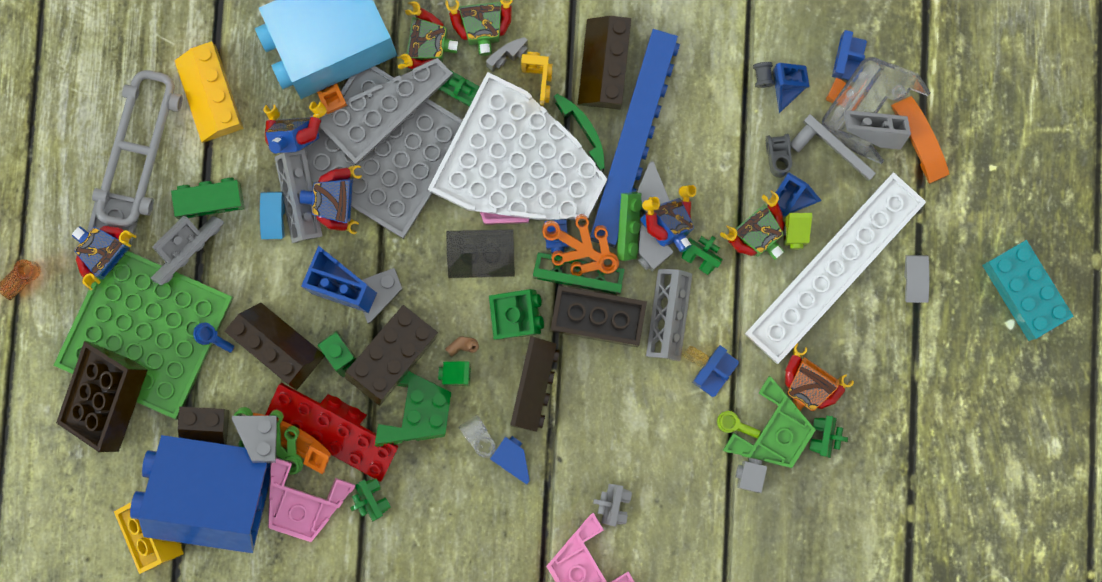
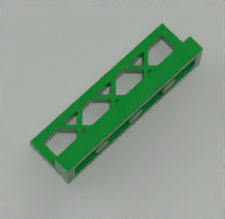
M540 252L537 254L533 279L615 295L621 294L625 271L623 268H617L614 271L619 273L618 283L607 282L603 277L606 273L601 274L599 270H595L599 276L592 279L584 277L583 274L581 276L566 274L560 269L566 263L572 264L576 261L582 264L589 263L582 260L564 262L560 266L554 265L555 268L552 270L540 269L541 258L552 261V255ZM555 256L554 259L560 261L562 257Z

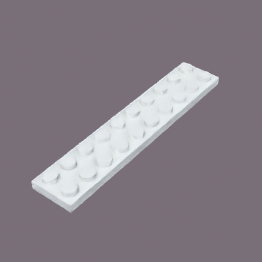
M893 172L748 329L745 335L776 364H779L920 210L926 201Z

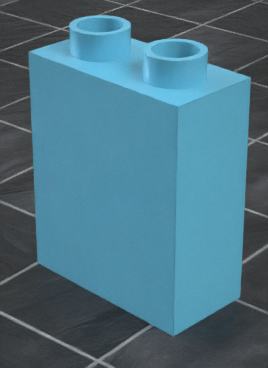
M275 0L259 7L265 24L255 28L258 38L265 52L277 48L282 59L271 65L282 89L294 85L301 99L398 56L373 0Z

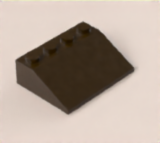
M84 341L56 423L97 452H119L148 369L134 360L91 342Z

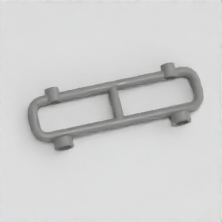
M143 70L133 77L131 85L125 84L123 87L122 97L127 99L101 189L95 188L92 195V200L97 202L95 209L97 218L105 224L129 227L138 220L140 214L150 216L152 213L154 199L145 197L168 112L169 110L179 112L183 101L181 94L174 93L175 85L173 80L164 73ZM144 79L160 81L166 86L149 147L124 141L135 100L139 96V86ZM121 150L147 155L131 214L125 219L109 216L104 211L105 205L109 201L110 188Z

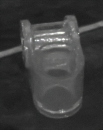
M478 414L459 426L460 431L479 456L489 458L494 454L496 443ZM483 442L487 444L491 443V446L489 447V453L485 451L481 452L480 449H482Z

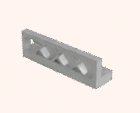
M305 149L297 152H285L275 156L292 243L322 237L320 222L315 215H312V204H300L301 190L313 191Z
M658 269L646 352L647 357L681 361L692 273L675 269ZM665 275H671V282L666 287L664 285ZM666 296L668 304L663 309L661 307V300ZM663 318L665 325L660 331L658 329V322ZM660 340L662 343L661 353H654L655 344Z

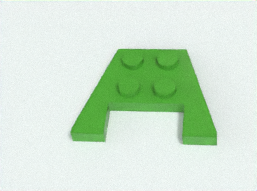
M768 376L758 393L778 405L755 444L733 433L723 451L792 468L816 429L775 380Z

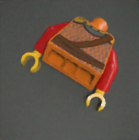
M797 343L793 348V355L785 369V385L788 387L787 394L793 398L792 402L800 411L804 406L814 411L816 408L823 409L835 404L844 394L845 388L851 387L854 381L851 380L846 385L844 378L847 374L836 379L804 357L807 347H805L803 353H799L796 349L799 344Z

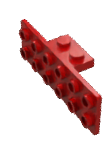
M280 383L265 414L269 416L272 411L279 410L284 416L282 421L306 432L320 442L332 456L380 482L384 479L398 450V445L394 443L383 444V446L379 447L375 446L376 433L361 426L367 414L330 394H327L319 403L284 383Z

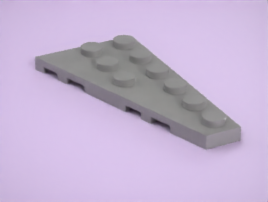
M436 58L402 76L399 75L392 78L391 81L382 85L379 84L349 98L346 101L347 106L319 118L321 120L320 128L355 165H358L453 76V73Z

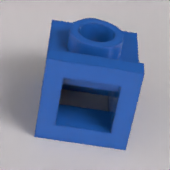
M566 219L551 220L557 222L560 230L567 233ZM549 226L547 230L553 232L555 227ZM545 238L546 250H551V253L557 250L565 252L564 249L569 248V245L560 240H547Z

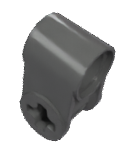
M789 133L779 137L768 135L765 141L770 171L775 177H784L792 167ZM776 162H784L786 165V169H778L776 167Z

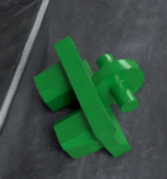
M451 71L453 76L438 90L470 107L480 86Z
M713 235L710 240L701 236L698 242L689 238L691 247L685 250L681 257L688 263H692L697 255L703 258L704 261L699 269L707 275L715 267L718 268L723 260L715 254L720 247L713 243L716 239Z
M827 415L826 418H814L813 427L816 431L824 433L823 440L811 439V451L820 454V456L831 458L833 440H835L833 449L840 450L841 442H848V437L842 436V427H837L836 435H834L837 418Z
M364 479L355 485L358 494L352 496L355 503L354 506L350 507L352 512L358 509L361 516L369 514L373 522L382 517L383 513L391 508L385 497L376 502L372 495L381 489L377 479L368 481Z

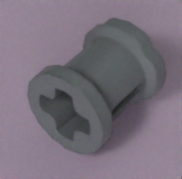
M760 62L753 65V69L756 70L757 79L755 87L766 88L775 85L771 74L772 62Z

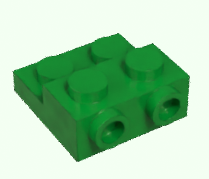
M528 289L489 295L494 340L541 334V329L544 328V319L542 316H539L538 307H541L542 299L536 290Z

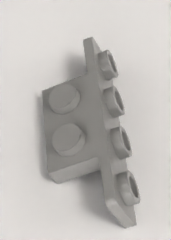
M183 216L152 246L166 262L151 277L153 282L159 285L169 282L173 278V274L179 268L185 266L189 258L195 252L201 250L211 236L219 232L224 222L220 218L212 216L198 230L187 217Z

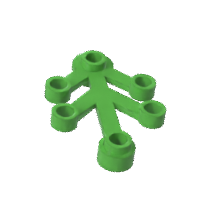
M241 407L233 415L243 416V413L246 416H253V413L249 408ZM274 410L269 416H277L279 418L277 420L276 455L279 457L276 458L288 462L293 461L295 464L291 465L288 474H297L304 465L303 459L297 454L296 439L300 434L299 429L295 426H289L285 431L284 437L287 440L286 451L281 446L280 423L284 416L279 410ZM289 432H293L295 436H291ZM242 440L238 443L239 447H245Z

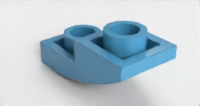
M283 192L260 193L261 239H283L285 237Z

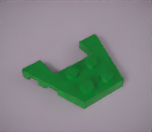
M409 371L397 385L408 388L402 427L378 424L375 446L377 447L389 443L399 444L403 443V441H420L445 437L451 392Z

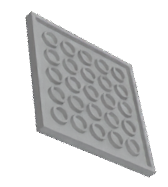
M374 66L350 77L341 93L345 101H347L349 98L379 84L382 85L391 81L394 77ZM427 99L358 164L361 168H356L354 174L362 175V177L359 179L349 178L353 179L351 207L404 239L433 194L428 191V188L463 120ZM320 127L318 130L320 138L304 148L312 183L318 182L320 176L333 169L349 168L355 165Z

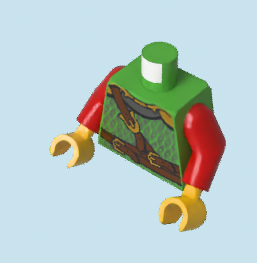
M446 0L445 5L451 11L449 13L451 23L457 34L463 40H468L469 45H478L479 55L486 56L492 54L491 43L500 42V37L505 35L511 23L512 6L510 4L513 0H500V2L468 6H459L458 0H455L456 4L453 7H450Z
M415 1L408 2V4L413 6V12L405 10V13L409 16L415 15L416 17L412 18L407 54L397 57L404 61V64L397 65L398 68L404 69L408 67L409 69H414L436 58L443 62L445 52L457 54L459 41L447 39L448 32L447 28L444 27V23L432 13L420 8L419 3Z
M770 190L772 197L769 200L767 196L762 195L763 201L768 205L764 204L736 229L727 225L726 227L729 229L728 235L723 232L720 233V236L727 239L737 252L759 257L764 251H767L774 260L785 252L776 242L784 235V222L778 204L779 197L774 191Z

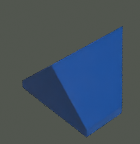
M778 63L774 67L772 72L779 113L801 92L810 87L806 66Z
M791 173L784 177L775 192L779 197L778 204L782 215L785 217L789 213L822 201L806 182Z

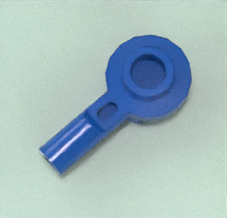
M199 323L194 328L193 336L197 343L201 345L213 343L229 353L234 349L233 344L217 336L218 332L209 323Z

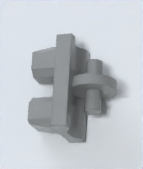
M609 484L607 492L602 491L600 500H593V504L599 505L598 514H603L602 524L610 526L626 524L627 512L619 511L620 502L629 503L631 501V491L623 489V486Z

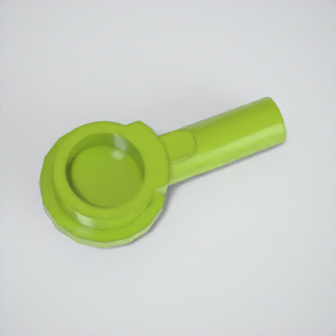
M724 411L717 418V426L722 432L731 433L737 430L757 439L760 435L761 430L741 423L738 416L732 411Z

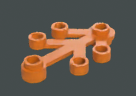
M580 214L575 219L582 242L560 230L557 222L547 221L544 223L542 233L547 240L559 239L576 249L565 253L559 250L554 251L551 256L554 265L560 266L564 262L590 257L595 261L585 264L578 261L573 262L570 266L571 274L581 276L583 273L595 270L610 274L617 270L619 260L617 255L609 250L607 242L608 231L605 226L599 225L594 229L595 238L599 240L600 253L592 247L588 230L589 220L586 215ZM580 219H585L586 223L580 225L578 221ZM549 226H554L555 230L553 232H549L547 228ZM599 230H604L605 234L599 236L597 235V232ZM560 255L562 256V259L560 261H556L554 257ZM606 259H610L612 262L611 264L606 265L604 264V261ZM575 266L581 267V270L575 272L573 271V268Z

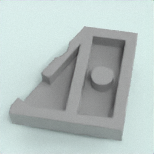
M395 268L362 280L377 292L369 313L363 312L368 324L372 323L374 318L403 290Z
M232 416V421L252 463H276L277 416Z

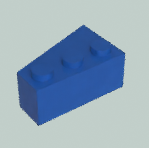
M318 246L301 287L313 295L369 313L377 292Z

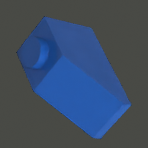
M513 436L510 439L505 437L490 460L525 484H528L530 480L525 452L521 448L523 443Z

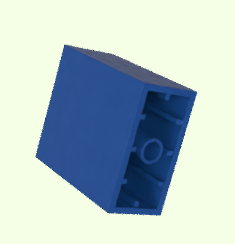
M161 435L157 451L148 450L144 457L142 476L149 478L146 491H136L131 502L130 517L139 520L143 536L146 538L253 553L270 484V463H252L245 447Z

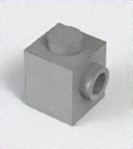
M749 458L748 462L743 461L742 465H738L735 478H739L737 488L761 493L767 466H763L761 460Z

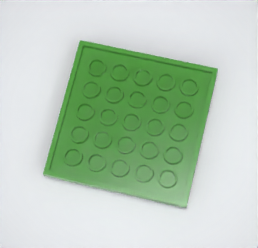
M127 251L103 280L98 278L101 281L100 284L96 281L92 283L91 288L93 290L89 289L53 366L73 374L84 341L91 342L134 360L148 369L137 403L178 420L179 406L184 407L213 344L201 345L197 343L193 336L194 328L199 323L206 322L212 325L215 331L218 332L234 297L177 272L173 274V278L169 282L159 285L153 282L151 277L162 266Z

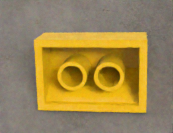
M131 502L114 511L139 574L184 554L182 545L179 542L144 537L139 520L130 517Z

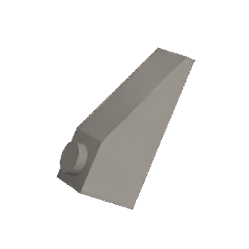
M851 110L844 111L846 130L880 148L901 150L911 135L908 116Z

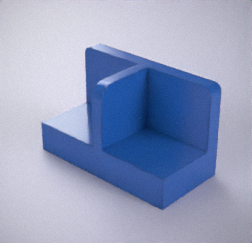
M844 30L840 38L832 77L857 82L862 62L865 60L864 53L867 41L852 37V31Z
M719 345L692 383L711 397H715L724 383L728 381L729 376L735 370L739 361L728 354L724 347Z

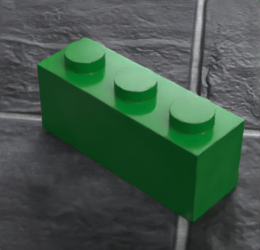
M234 178L221 179L220 183L212 184V181L200 182L199 186L196 187L180 185L177 186V190H171L174 216L179 220L183 216L194 218L245 209L241 183L238 180H234Z

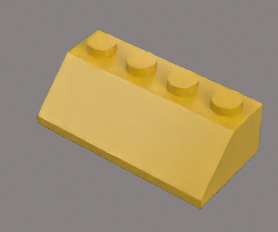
M211 41L193 47L177 58L175 64L201 142L204 143L244 129L217 47Z

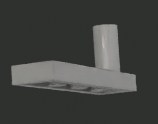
M811 114L803 121L806 126L791 141V147L799 153L816 134L865 179L869 181L876 174Z

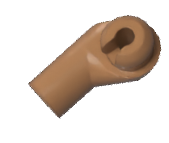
M460 336L446 347L445 350L453 357L460 350L475 353L479 349V344L474 338Z

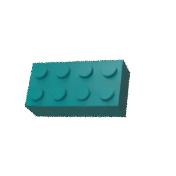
M1027 240L982 265L1028 341L1039 338L1074 317Z

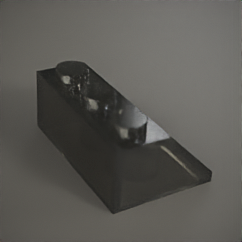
M513 229L446 231L448 278L515 277Z

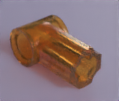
M25 259L17 261L14 269L0 282V294L8 300H12L30 281L39 277L41 273L39 264ZM29 264L31 271L26 276L24 274V268L26 265Z

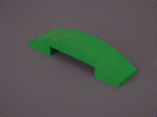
M559 94L554 95L553 101L564 119L573 115L594 148L589 151L588 156L592 158L597 168L604 172V153L599 136L592 123L571 101Z

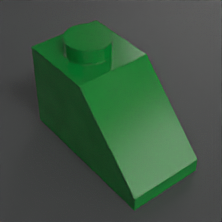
M469 361L443 362V367H439L438 380H442V385L470 387L471 363Z

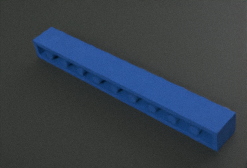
M652 29L590 235L593 242L599 243V240L595 238L594 229L599 225H603L608 231V246L615 248L616 242L618 243L621 193L636 192L637 190L633 188L635 180H640L643 168L639 167L641 159L646 160L649 147L645 145L647 138L652 139L655 126H652V121L654 117H659L662 107L658 105L660 97H665L668 85L664 84L666 76H671L674 64H671L670 61L672 56H677L680 44L676 43L678 38L676 35ZM599 230L597 232V235L599 236L605 234L604 230Z

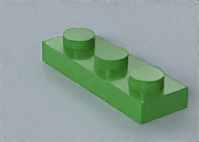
M639 192L621 193L617 257L621 261L637 259L640 210L642 207V193Z

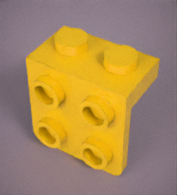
M527 52V54H522L521 69L523 73L542 74L540 106L545 107V103H549L550 86L547 85V81L551 82L553 64L549 63V57L540 56L538 52Z

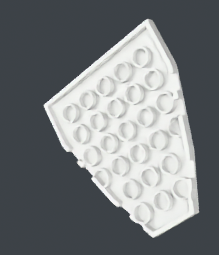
M487 72L428 191L469 211L534 220H575L580 214H584L589 218L607 178L597 168L592 158L586 154L578 140L556 121L543 106H540L532 98L531 94Z

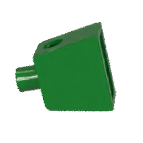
M336 330L318 343V347L340 376L345 377L346 371L357 358Z

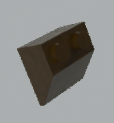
M179 406L178 437L227 445L229 410Z

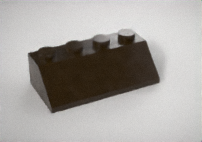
M604 16L587 19L577 105L621 110L632 18Z
M261 302L239 313L224 331L285 383L296 390L299 389L325 357L318 348Z
M530 336L511 419V427L537 432L538 428H543L545 415H541L543 406H548L550 393H546L547 385H552L555 372L551 371L552 363H557L560 350L556 349V343Z

